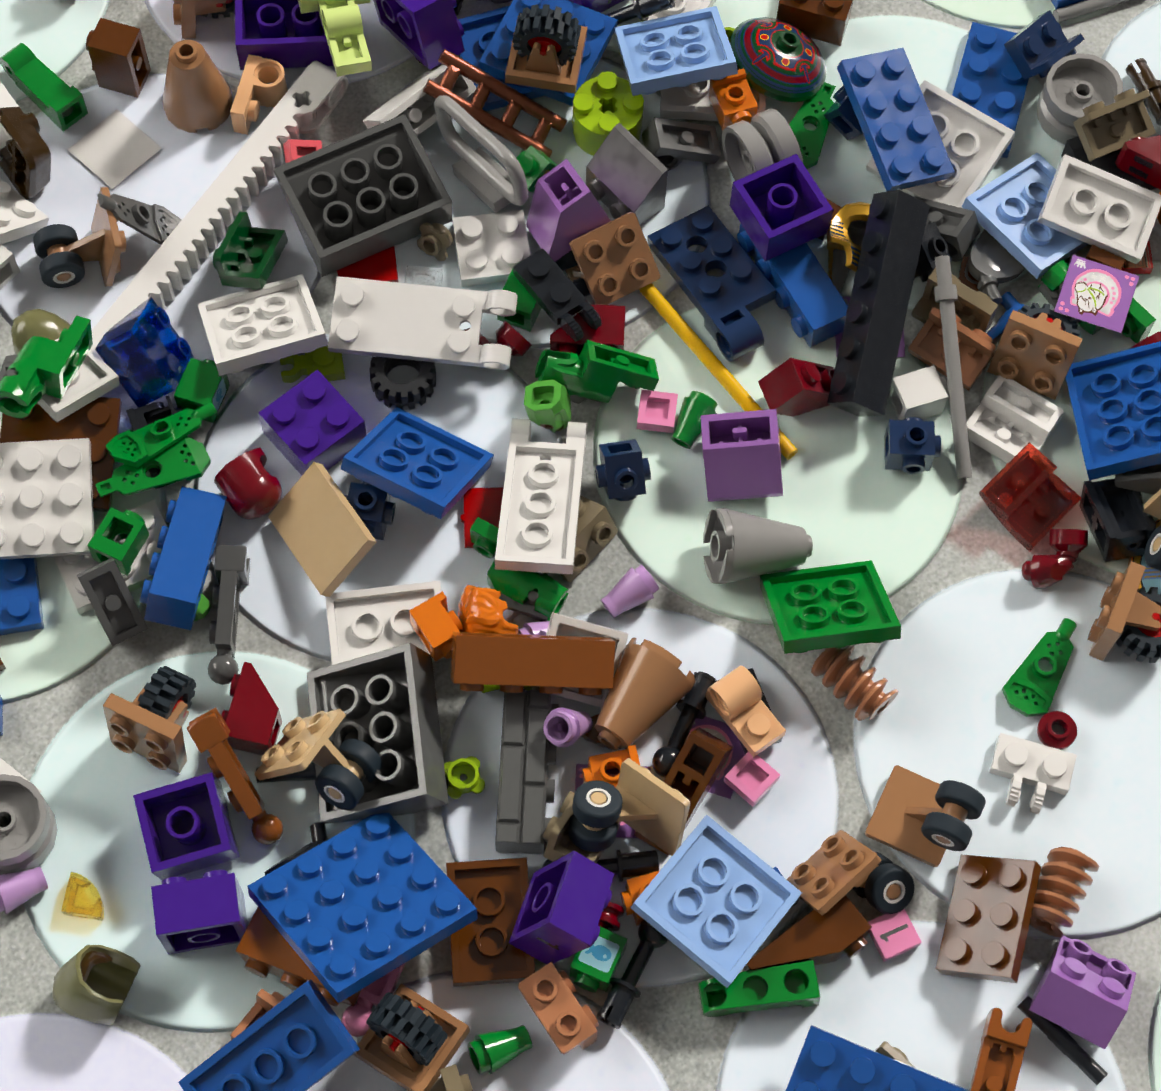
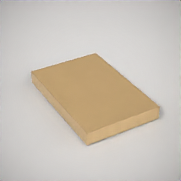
M316 462L311 464L268 516L320 595L327 597L333 594L377 543L323 464Z

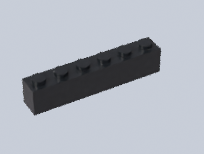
M900 189L873 194L857 271L854 276L849 307L846 312L841 343L838 348L835 370L830 385L827 403L858 417L885 415L930 205Z

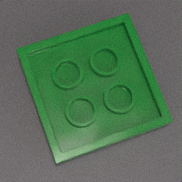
M872 560L760 575V589L784 654L805 653L811 650L843 648L848 645L871 642L881 643L886 640L901 639L900 622Z

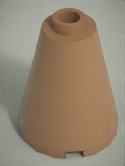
M194 40L179 41L172 46L169 52L162 100L163 109L168 120L176 128L183 131L197 133V129L208 128L209 131L216 129L230 115L233 104L231 88L200 43Z
M632 638L625 646L614 675L613 689L608 690L596 721L595 729L599 733L597 736L598 740L612 750H617L619 747L627 749L628 746H631L692 689L696 682L693 673L689 671L685 676L678 669L682 661L663 647L646 639L643 640L641 645L636 644V638Z

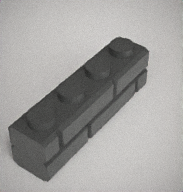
M523 689L521 693L504 692L495 849L501 853L542 854L544 853V842H548V840L543 838L545 829L551 818H546V803H554L555 779H547L548 765H556L557 746L546 738L543 726L547 715L552 710L559 708V704H551V694L540 693L539 690L535 689L529 691Z

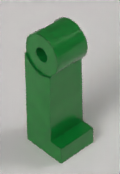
M19 43L0 57L1 66L15 82V85L63 132L88 114L82 93L73 85L69 87L41 62L24 43ZM73 106V112L69 116L63 117L62 113Z
M813 960L740 972L728 988L715 978L704 980L698 984L703 1015L707 1017H719L734 1013L802 1005V1008L819 1006L821 998Z

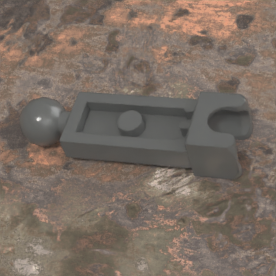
M240 545L216 546L214 571L219 585H214L212 603L213 608H218L217 621L210 622L209 642L210 644H215L217 655L210 660L207 670L210 679L220 685L230 684L234 674H238L239 671L238 663L234 658L241 585H249L250 558H247V547Z

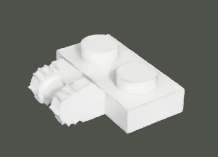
M1000 732L989 773L1011 779L1005 803L1011 807H1015L1020 799L1022 783L1035 786L1029 803V811L1039 815L1046 790L1065 796L1068 793L1077 754Z

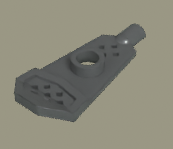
M101 193L97 194L100 207L111 211L118 221L160 245L163 244L182 220L164 206L157 204L149 205L114 193L110 197Z

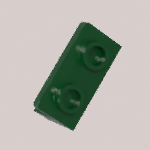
M239 211L234 222L229 225L227 234L220 247L215 250L213 255V266L218 272L222 286L262 290L288 242L285 230L252 227L248 213Z

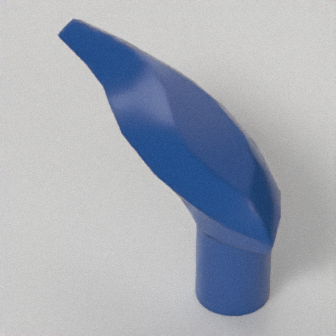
M1006 292L1001 296V305L1007 311L1000 317L996 325L987 332L992 340L1003 333L1012 311L1018 312L1019 309L1021 310L1025 306L1020 304L1011 292Z

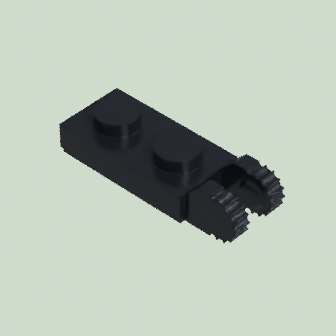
M543 248L513 266L514 276L557 326L560 325L575 342L584 336L580 325L572 317L576 313L593 330L602 325L601 317L594 310V307L587 302L583 294Z

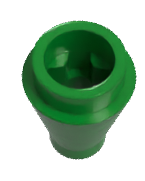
M691 391L689 397H684L676 428L671 437L672 441L684 448L691 449L695 440L702 433L701 415L717 414L715 411L718 405L717 402L708 395L698 391Z
M521 1025L512 1029L475 1035V1040L469 1042L467 1048L476 1071L479 1074L485 1072L493 1074L524 1051L531 1049L532 1041L526 1027Z

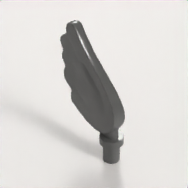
M985 229L974 243L967 260L969 273L979 281L977 284L978 291L987 294L998 305L1002 302V297L997 289L999 284L1017 278L1025 269Z

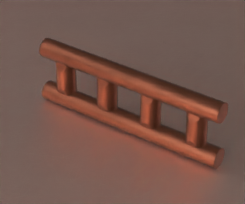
M444 49L438 62L447 66V69L439 84L429 79L423 92L435 99L440 95L449 96L483 127L523 150H527L532 145L536 149L543 151L550 158L553 150L543 144L551 127L561 132L567 120ZM460 74L478 84L470 102L452 92ZM490 92L509 102L501 120L482 109ZM521 110L539 120L531 137L513 127Z

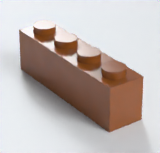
M453 632L451 680L454 684H460V690L484 691V685H500L499 691L521 693L524 686H539V692L545 694H562L563 687L578 688V694L602 695V689H613L615 641L605 637Z

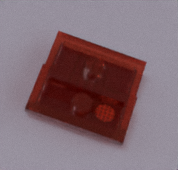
M1030 442L979 492V495L996 518L1029 552L1082 499L1054 474L1057 466Z

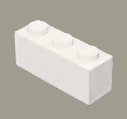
M440 64L428 70L362 120L367 129L403 114L407 116L417 136L437 121L434 108L436 99L424 93L423 89L429 79L439 84L447 66ZM460 74L452 92L466 99L475 92L476 86L473 81Z

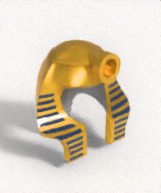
M856 202L842 206L832 218L827 231L828 276L839 293L843 289L848 270L857 271L862 240L871 205L869 203Z

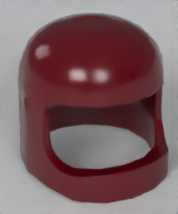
M260 447L247 451L230 461L218 472L214 480L222 495L227 496L226 501L233 511L245 519H256L268 514L277 506L282 495V487L277 477L270 475L264 468L267 457Z

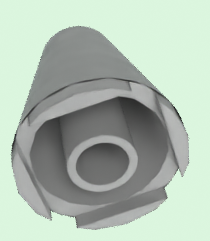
M726 508L711 510L705 522L703 543H710V556H703L707 576L713 584H727L800 566L812 554V538L800 526Z

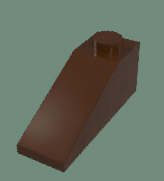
M700 727L689 734L664 780V783L681 792L690 801L685 829L734 748ZM637 831L635 832L634 836L667 856L669 855Z
M845 895L824 915L819 914L815 910L811 911L753 956L744 966L742 972L811 960L814 961V965L835 962L845 954L851 959L868 945L865 938L868 936L872 926Z

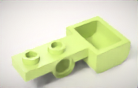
M298 0L301 14L319 11L337 77L372 71V61L364 37L362 18L358 4L370 3V0Z

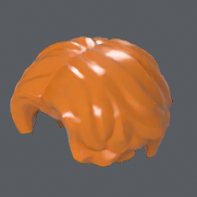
M467 585L464 588L458 603L457 614L464 628L461 632L518 634V625L509 623L504 619L503 612L508 609L506 601L499 599L501 596L500 591L473 585Z

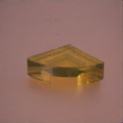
M71 872L61 912L64 915L103 921L104 904L97 888L86 877Z

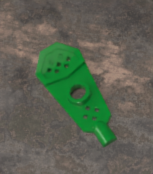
M824 82L822 88L814 97L804 101L789 124L799 144L803 164L806 169L818 164L830 123L823 115L834 104L830 98L836 86ZM810 123L813 124L816 127V129L807 130L806 128H804V125Z
M212 402L196 410L184 409L133 432L128 430L114 436L105 445L106 449L115 462L138 468L200 428L202 420L217 413V410ZM167 428L163 432H158L161 429Z
M186 436L138 468L124 464L114 469L112 478L99 482L95 486L100 497L116 491L128 496L182 480L189 481L200 478L211 464V460L202 443ZM150 468H158L160 470V474L152 478L148 477L146 472Z
M1064 618L1056 632H1046L1003 686L1002 691L1010 708L1026 717L1041 716L1048 713L1074 648L1070 641L1077 627L1074 621ZM1040 660L1049 661L1052 665V670L1042 671L1038 666V662Z

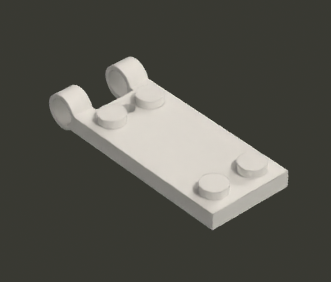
M337 276L328 350L329 352L485 367L496 370L509 369L512 350L510 347L501 344L479 345L483 313L498 316L515 315L518 295L507 290H490L488 292ZM464 322H468L471 325V328L467 331H463L460 328Z
M512 418L495 554L496 570L573 574L587 423L568 422L566 444L531 442V420Z

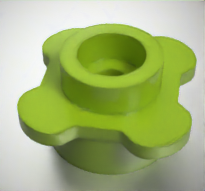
M469 756L453 762L448 761L444 764L445 776L449 784L447 787L449 797L459 799L462 794L470 792L480 794L485 789V781L480 778L479 774L480 761L476 757ZM463 774L467 776L465 781L460 779V776Z

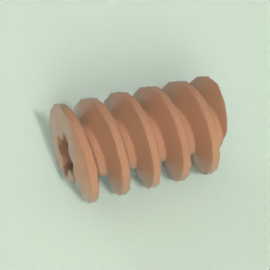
M853 645L843 649L826 648L814 662L811 673L816 677L825 674L822 684L827 688L836 685L833 695L837 699L847 696L844 701L846 709L850 710L858 707L855 713L857 720L862 721L867 718L869 720L875 718L898 695L899 691L897 689L886 694L883 692L888 682L886 678L876 682L872 680L877 670L875 667L865 671L861 669L866 660L863 655L854 660L850 658L855 649Z
M1061 846L1050 850L1047 856L1048 862L1044 863L1041 868L1042 876L1039 877L1029 924L1045 934L1058 938L1064 936L1063 932L1058 928L1059 926L1071 928L1074 923L1071 918L1065 915V912L1078 914L1080 910L1078 904L1071 899L1084 900L1087 895L1078 884L1091 886L1093 879L1085 873V870L1097 872L1100 867L1096 861L1073 848Z

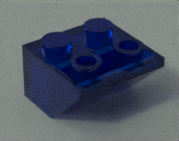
M152 297L144 301L110 328L95 348L103 361L119 376L120 384L138 408L175 391L190 358H194L188 342L177 334L170 324V319L165 310L158 307Z

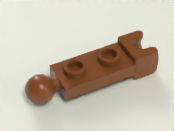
M215 707L190 721L187 731L200 753L206 750L209 751L211 756L206 758L216 778L224 777L231 788L227 792V796L237 813L244 811L248 819L253 820L251 826L253 838L263 845L276 843L283 834L282 822L277 816L267 814L264 809L265 804L227 741L230 729L218 709Z
M992 1008L989 1011L981 1037V1045L969 1088L970 1091H1015L1033 1024L1030 1018H1024L1017 1025L1015 1032L1012 1033L1002 1027L1001 1019L1003 1013L1000 1008Z

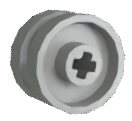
M1078 53L1065 56L1053 64L1046 77L1037 103V118L1041 128L1052 139L1066 144L1067 140L1077 137L1078 133L1073 122L1084 116L1082 109L1100 101H1103L1105 106L1115 103L1114 96L1123 92V82L1118 71L1108 61L1089 54Z
M770 108L754 115L750 123L741 120L727 126L723 130V151L735 181L794 154H797L803 163L799 144L790 125L775 109Z
M6 774L0 775V875L31 870L43 863L54 848L58 831L55 814L36 786L20 776Z

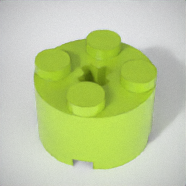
M609 71L602 72L598 77L582 84L573 99L572 128L578 146L586 153L594 156L613 127L618 123L639 141L643 123V96L641 94L633 96L629 81L617 77L615 73Z

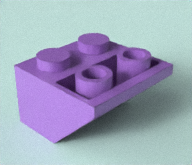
M566 159L537 180L526 227L540 248H543L555 262L571 251L570 241L611 220L576 170Z
M776 409L701 415L702 449L708 502L784 496L779 424Z
M1063 936L1059 939L1039 981L1029 1010L1106 1049L1127 1013L1136 972L1130 970L1125 963L1118 959H1108L1093 951L1088 944L1081 940Z

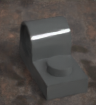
M654 117L642 133L644 147L668 171L676 168L683 160L715 164L721 158L715 126Z
M914 196L930 205L926 225L932 222L936 223L942 238L948 245V252L952 262H959L980 233L975 211Z
M113 558L77 574L112 646L148 629Z

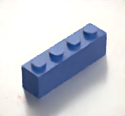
M740 223L739 233L737 234L738 243L746 253H750L756 266L776 289L775 302L780 309H785L791 317V325L799 338L803 337L811 348L842 333L848 306L808 244H802L765 261Z
M182 486L178 500H170L165 522L170 523L169 527L162 525L157 543V548L162 549L161 553L154 552L150 563L149 575L153 576V580L145 579L141 592L140 602L147 604L144 620L187 630L192 629L221 529L227 496Z

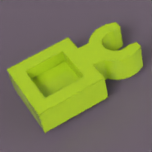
M328 345L305 353V355L295 354L279 360L280 365L291 364L294 366L291 370L281 371L284 383H293L299 380L301 376H309L317 369L329 382L346 379L342 353L329 352Z

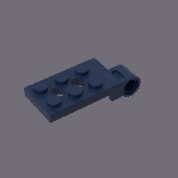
M709 205L647 236L648 246L704 317V327L716 341L719 350L728 361L732 362L764 345L762 330L750 312L776 299V289ZM693 245H702L706 248L700 253L688 250ZM712 269H720L725 274L721 277L707 275V272Z

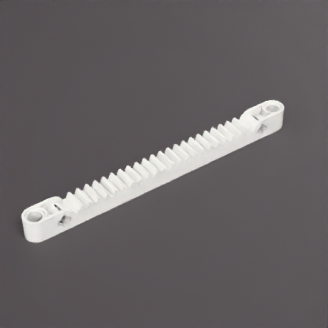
M319 61L312 62L92 329L93 345L91 350L109 367L111 365L122 366L123 362L120 354L131 355L129 343L139 345L141 341L138 332L148 334L147 322L156 323L158 321L155 311L165 312L167 310L164 300L174 301L173 289L182 291L184 289L182 279L191 280L193 278L190 268L199 270L201 268L199 258L208 259L210 257L207 247L214 249L218 247L216 237L225 238V227H229L234 222L233 216L236 217L239 211L243 212L242 206L250 207L252 205L250 196L258 197L260 195L258 185L267 187V175L275 177V165L281 166L285 164L283 143L289 139L300 140L299 134L314 132L324 123L347 91L348 78L346 76L337 77L336 71Z

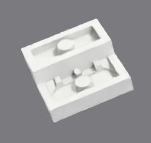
M999 375L985 393L980 405L967 421L968 440L1009 465L1014 466L1026 453H1028L1032 460L1034 459L1065 410L1016 381Z

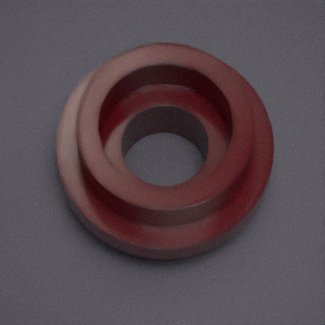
M1052 711L1040 719L1037 726V734L1044 745L1063 750L1071 746L1075 741L1077 726L1068 714L1061 711ZM1059 724L1062 726L1064 734H1056L1052 730V725Z

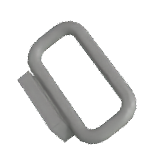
M438 96L434 102L438 126L448 145L462 158L452 165L454 175L495 213L510 203L519 206L524 205L529 198L524 171L515 155L449 96ZM451 117L504 165L506 170L481 147L476 150L470 147L455 130Z

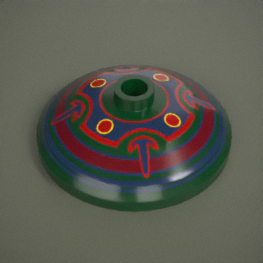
M759 17L740 23L733 31L729 43L736 59L737 70L745 69L749 86L759 93L778 101L793 103L811 99L822 88L827 74L824 58L815 42L795 25L776 18Z

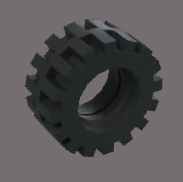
M372 356L369 367L371 387L373 392H375L376 398L379 402L384 400L386 407L391 408L394 404L402 410L403 406H408L409 410L415 409V403L418 402L422 406L426 403V396L431 398L433 395V387H436V367L434 362ZM403 365L411 366L419 373L418 377L408 384L393 383L387 377L393 368Z

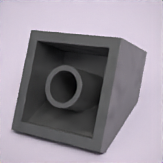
M618 123L613 127L586 166L587 187L597 201L601 200L609 208L614 219L632 212L636 214L641 226L664 209L668 169L626 128Z

